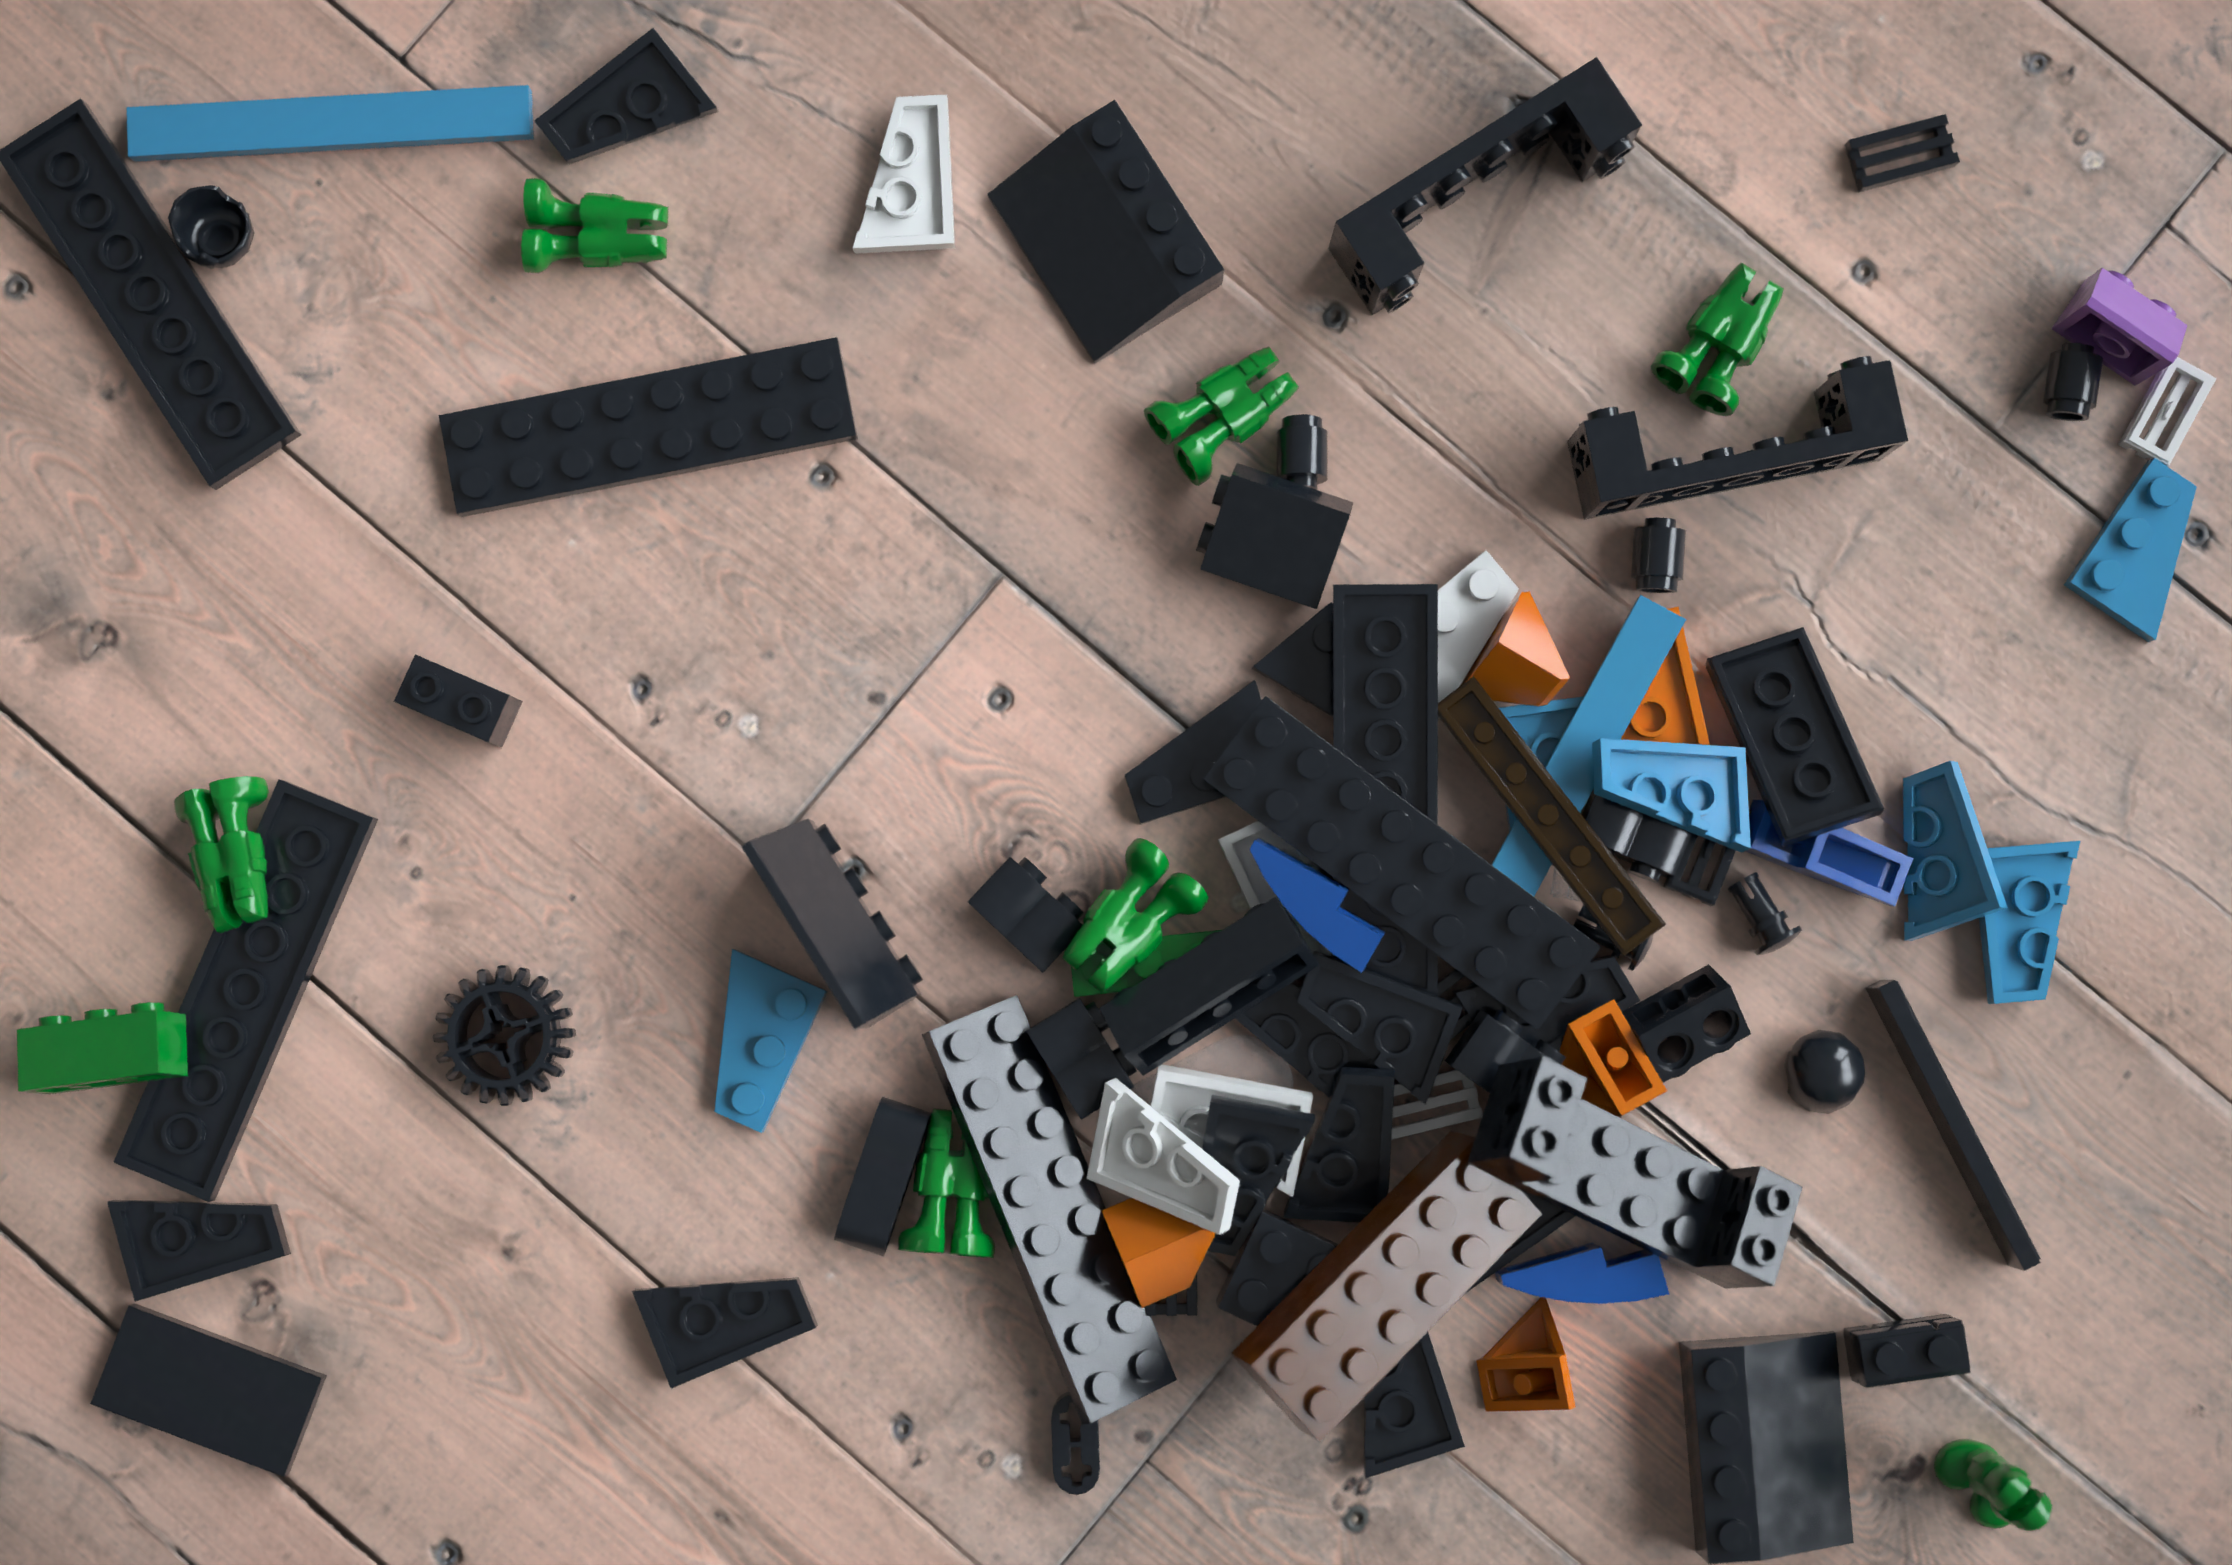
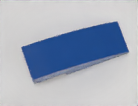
M1763 800L1752 801L1749 809L1752 810L1749 816L1751 849L1746 850V852L1854 894L1889 906L1896 905L1913 858L1844 828L1783 847Z
M1261 838L1254 840L1249 850L1263 877L1282 905L1306 932L1327 950L1362 973L1385 932L1340 907L1350 890L1345 885Z
M1593 1242L1503 1267L1495 1272L1496 1280L1503 1286L1534 1296L1565 1302L1596 1304L1633 1302L1670 1294L1659 1256L1644 1249L1605 1260L1602 1247Z

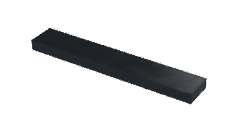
M1879 980L1865 987L2007 1265L2026 1271L2041 1263V1258L1899 982L1895 980Z

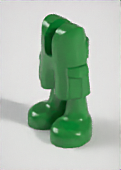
M526 179L523 193L524 214L528 226L532 229H524L522 233L521 257L525 273L538 274L545 271L555 261L579 257L583 267L609 268L622 266L623 263H649L667 258L666 238L651 234L627 233V229L661 230L667 228L668 207L651 202L625 200L624 197L619 195L586 193L581 198L580 204H573L553 197L548 184L544 180ZM554 227H583L578 236L555 235L542 230Z
M1744 263L1738 264L1721 283L1716 292L1700 303V306L1687 323L1686 329L1689 331L1688 334L1691 338L1688 343L1678 352L1661 351L1656 355L1651 365L1652 373L1663 385L1677 394H1683L1688 390L1696 377L1697 369L1710 348H1716L1719 353L1706 375L1696 385L1689 399L1692 404L1700 409L1720 416H1730L1738 407L1739 395L1730 385L1731 378L1736 367L1749 366L1754 362L1766 341L1767 327L1780 303L1784 288L1769 279L1762 290L1751 301L1752 305L1746 303L1741 297H1745L1756 271Z
M1270 347L1253 352L1233 365L1228 364L1217 368L1196 382L1197 395L1185 401L1177 403L1154 401L1143 410L1149 426L1155 435L1166 445L1171 444L1182 436L1193 423L1207 413L1217 416L1215 421L1202 430L1184 438L1175 444L1173 449L1179 467L1196 486L1201 485L1211 477L1213 470L1212 456L1225 440L1228 439L1240 444L1247 440L1259 429L1261 430L1269 420L1268 416L1289 400L1298 390L1299 386L1288 372L1264 385L1255 394L1249 389L1248 386L1258 379H1262L1265 374L1279 363L1280 360Z
M242 776L220 779L209 783V790L190 789L181 793L174 800L176 816L181 822L188 824L196 843L191 847V852L188 853L195 878L194 881L201 893L204 912H207L212 926L218 933L240 927L242 919L247 923H253L268 917V897L265 882L267 860L265 859L263 839L259 833L248 831L247 826L248 809L259 806L267 799L269 790L264 778ZM220 819L224 833L220 840H218L216 820Z
M1136 838L1128 846L1125 853L1127 872L1123 883L1118 890L1104 889L1092 906L1088 908L1083 919L1084 924L1074 936L1062 957L1074 970H1077L1086 959L1088 960L1097 952L1095 948L1101 941L1111 948L1112 952L1107 958L1103 957L1096 971L1087 980L1101 993L1116 983L1132 966H1136L1146 960L1163 941L1160 926L1165 921L1178 914H1196L1208 902V895L1204 888L1189 875L1178 872L1169 876L1142 913L1136 911L1135 904L1161 879L1169 868V861L1160 848L1146 839Z
M933 1108L928 1122L923 1153H920L916 1163L913 1192H917L918 1196L924 1197L923 1207L915 1226L904 1230L899 1235L898 1250L944 1254L946 1201L949 1196H954L957 1199L956 1219L951 1236L949 1254L994 1258V1240L983 1232L979 1219V1201H985L986 1198H989L963 1134H961V1140H963L962 1150H949L950 1139H953L951 1126L952 1110Z
M1958 1439L1947 1443L1937 1453L1934 1462L1936 1477L1943 1485L1950 1489L1971 1488L1974 1491L1970 1499V1512L1973 1518L1981 1525L1991 1529H1998L2012 1524L2024 1531H2035L2048 1523L2052 1503L2047 1494L2031 1488V1480L2028 1478V1474L2020 1467L2009 1464L1991 1446L1971 1439Z

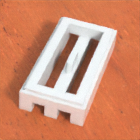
M2177 357L2173 364L2155 375L2118 445L2125 449L2132 448L2136 450V455L2143 459L2156 458L2168 467L2217 378ZM2174 371L2179 372L2178 378L2144 439L2140 438L2139 436ZM2192 379L2197 382V385L2163 448L2160 449L2155 444Z
M1456 1069L1437 1074L1433 1087L1461 1080L1463 1089L1430 1097L1426 1105L1418 1100L1393 1106V1118L1464 1100L1467 1101L1468 1109L1392 1127V1140L1482 1118L1483 1113L1479 1106L1478 1093L1474 1082ZM1394 1084V1096L1410 1092L1402 1084Z

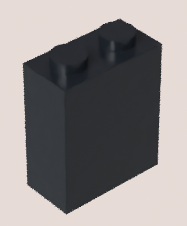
M1237 463L1231 477L1221 474L1212 504L1221 508L1215 525L1205 522L1196 551L1205 554L1200 570L1317 609L1348 523L1353 502Z

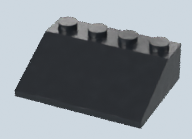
M1116 100L1111 101L1072 125L988 193V198L1094 364L1215 290L1223 283V266Z
M806 819L753 839L741 846L854 1029L871 1027L921 995L916 984L923 980L921 974L907 954L901 958L897 956L889 943V940L896 937L894 931L880 910L872 915L861 897L869 892L853 867L846 871L842 868L834 855L841 850V847L826 824L817 828L814 821Z
M1836 1332L1680 1341L1679 1352L1696 1552L1708 1564L1762 1561L1854 1543Z

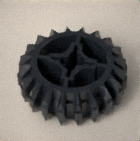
M500 965L495 973V981L488 969H480L477 971L476 977L478 987L471 980L462 979L458 984L465 997L447 994L444 998L447 1005L454 1009L453 1014L437 1013L436 1021L447 1024L448 1031L434 1034L433 1041L436 1043L447 1042L449 1051L439 1053L436 1059L439 1063L454 1061L455 1066L446 1074V1078L449 1081H455L464 1075L466 1076L461 1086V1093L464 1095L472 1094L481 1085L479 1091V1101L481 1103H490L497 1091L500 1105H511L514 1099V1090L522 1102H528L533 1099L531 1083L540 1092H547L551 1088L550 1082L544 1074L545 1072L555 1077H562L565 1073L564 1068L554 1060L556 1056L560 1058H571L574 1051L571 1048L560 1046L561 1038L576 1036L574 1028L561 1029L560 1020L568 1019L573 1015L571 1008H562L555 1011L553 1006L563 997V993L560 990H553L545 996L542 995L549 981L545 976H538L529 986L530 970L528 968L520 967L512 980L509 966ZM509 992L524 998L533 1006L538 1015L531 1018H516L510 1011L508 1004H502L499 993ZM484 1001L486 1008L482 1009L484 1015L483 1028L479 1034L469 1038L467 1041V1029L470 1018L476 1008ZM503 1021V1027H526L507 1039L509 1047L507 1050L506 1043L484 1044L485 1041L496 1038L495 1035L502 1032L501 1023ZM543 1030V1043L540 1053L529 1069L525 1070L523 1063L527 1061L525 1054L526 1042L531 1036ZM487 1051L493 1053L500 1061L501 1067L507 1066L511 1078H500L491 1075L483 1070L472 1056Z

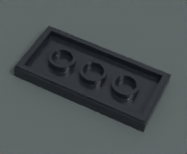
M1804 627L1707 658L1706 669L1739 746L1746 748V762L1783 847L1882 814L1884 810L1883 804Z
M134 1303L127 1308L90 1404L285 1477L291 1471L327 1375Z

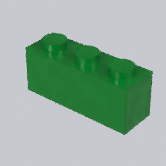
M139 1003L131 1005L130 1014L118 1015V1010L97 1009L85 1011V1020L72 1021L71 1016L63 1015L39 1018V1026L17 1029L18 1092L50 1095L188 1076L186 1014L164 1011V1003Z

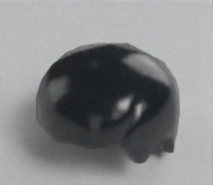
M208 185L189 188L174 200L168 216L172 236L179 250L189 260L210 269L229 267L237 263L249 252L254 236L249 213H246V208L242 202H238L228 196L218 186Z
M1817 1030L1802 1036L1792 1046V1050L1788 1052L1784 1064L1788 1080V1094L1795 1102L1809 1112L1830 1114L1848 1106L1858 1094L1865 1080L1864 1059L1859 1048L1839 1032Z

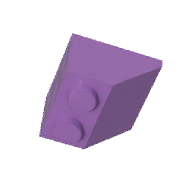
M2101 268L2084 280L2051 329L2071 343H2083L2093 346L2094 353L2103 357V365L2136 386L2174 363L2179 355L2188 325L2176 318V312L2166 303L2155 299L2150 300L2133 289L2132 281L2123 274Z

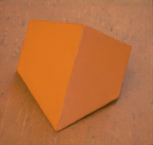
M1530 591L1521 592L1504 613L1461 685L1474 676L1493 701L1544 706L1553 699L1570 679Z
M1614 999L1567 1025L1559 1051L1566 1057L1561 1065L1587 1078L1581 1099L1615 1116L1621 1117L1667 1092Z
M1134 1198L1126 1199L1101 1210L1141 1308L1190 1288L1216 1233Z
M1540 1297L1482 1358L1476 1360L1486 1412L1570 1410L1575 1408L1566 1354L1547 1299Z

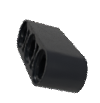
M886 1097L881 1098L834 1236L835 1241L884 1257L927 1132L931 1116L930 1112Z

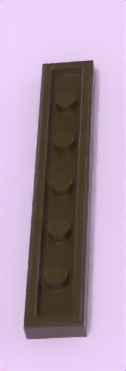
M1474 676L1438 703V717L1623 957L1666 925Z

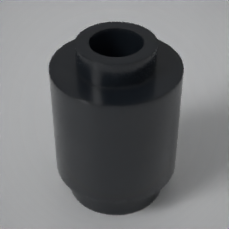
M2065 343L2062 345V350L2054 351L2050 354L2043 403L2048 405L2046 413L2048 417L2063 421H2086L2089 419L2090 409L2096 408L2103 357L2094 353L2093 346L2083 343Z
M1299 414L1282 419V428L1277 431V477L1316 490L1317 484L1327 481V430L1322 428V418L1315 415Z
M1646 518L1645 526L1634 528L1631 577L1636 579V591L1647 593L1677 592L1678 581L1683 580L1686 530L1676 528L1675 519Z

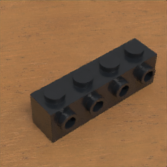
M1274 897L1266 903L1252 907L1244 917L1222 931L1211 933L1202 940L1200 945L1181 957L1165 962L1158 968L1157 972L1135 986L1119 991L1113 1000L1099 1009L1124 1057L1144 1076L1320 964L1293 918L1277 897Z

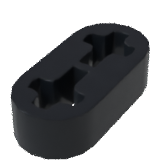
M1066 1392L1056 1400L1051 1416L1053 1475L1060 1489L1069 1494L1079 1495L1091 1490L1099 1479V1420L1091 1424H1082L1081 1422L1080 1438H1071L1069 1421L1060 1419V1413L1068 1412L1069 1403H1073L1070 1393ZM1071 1447H1081L1082 1464L1091 1465L1092 1471L1083 1473L1081 1482H1073L1071 1473L1062 1472V1466L1070 1465Z

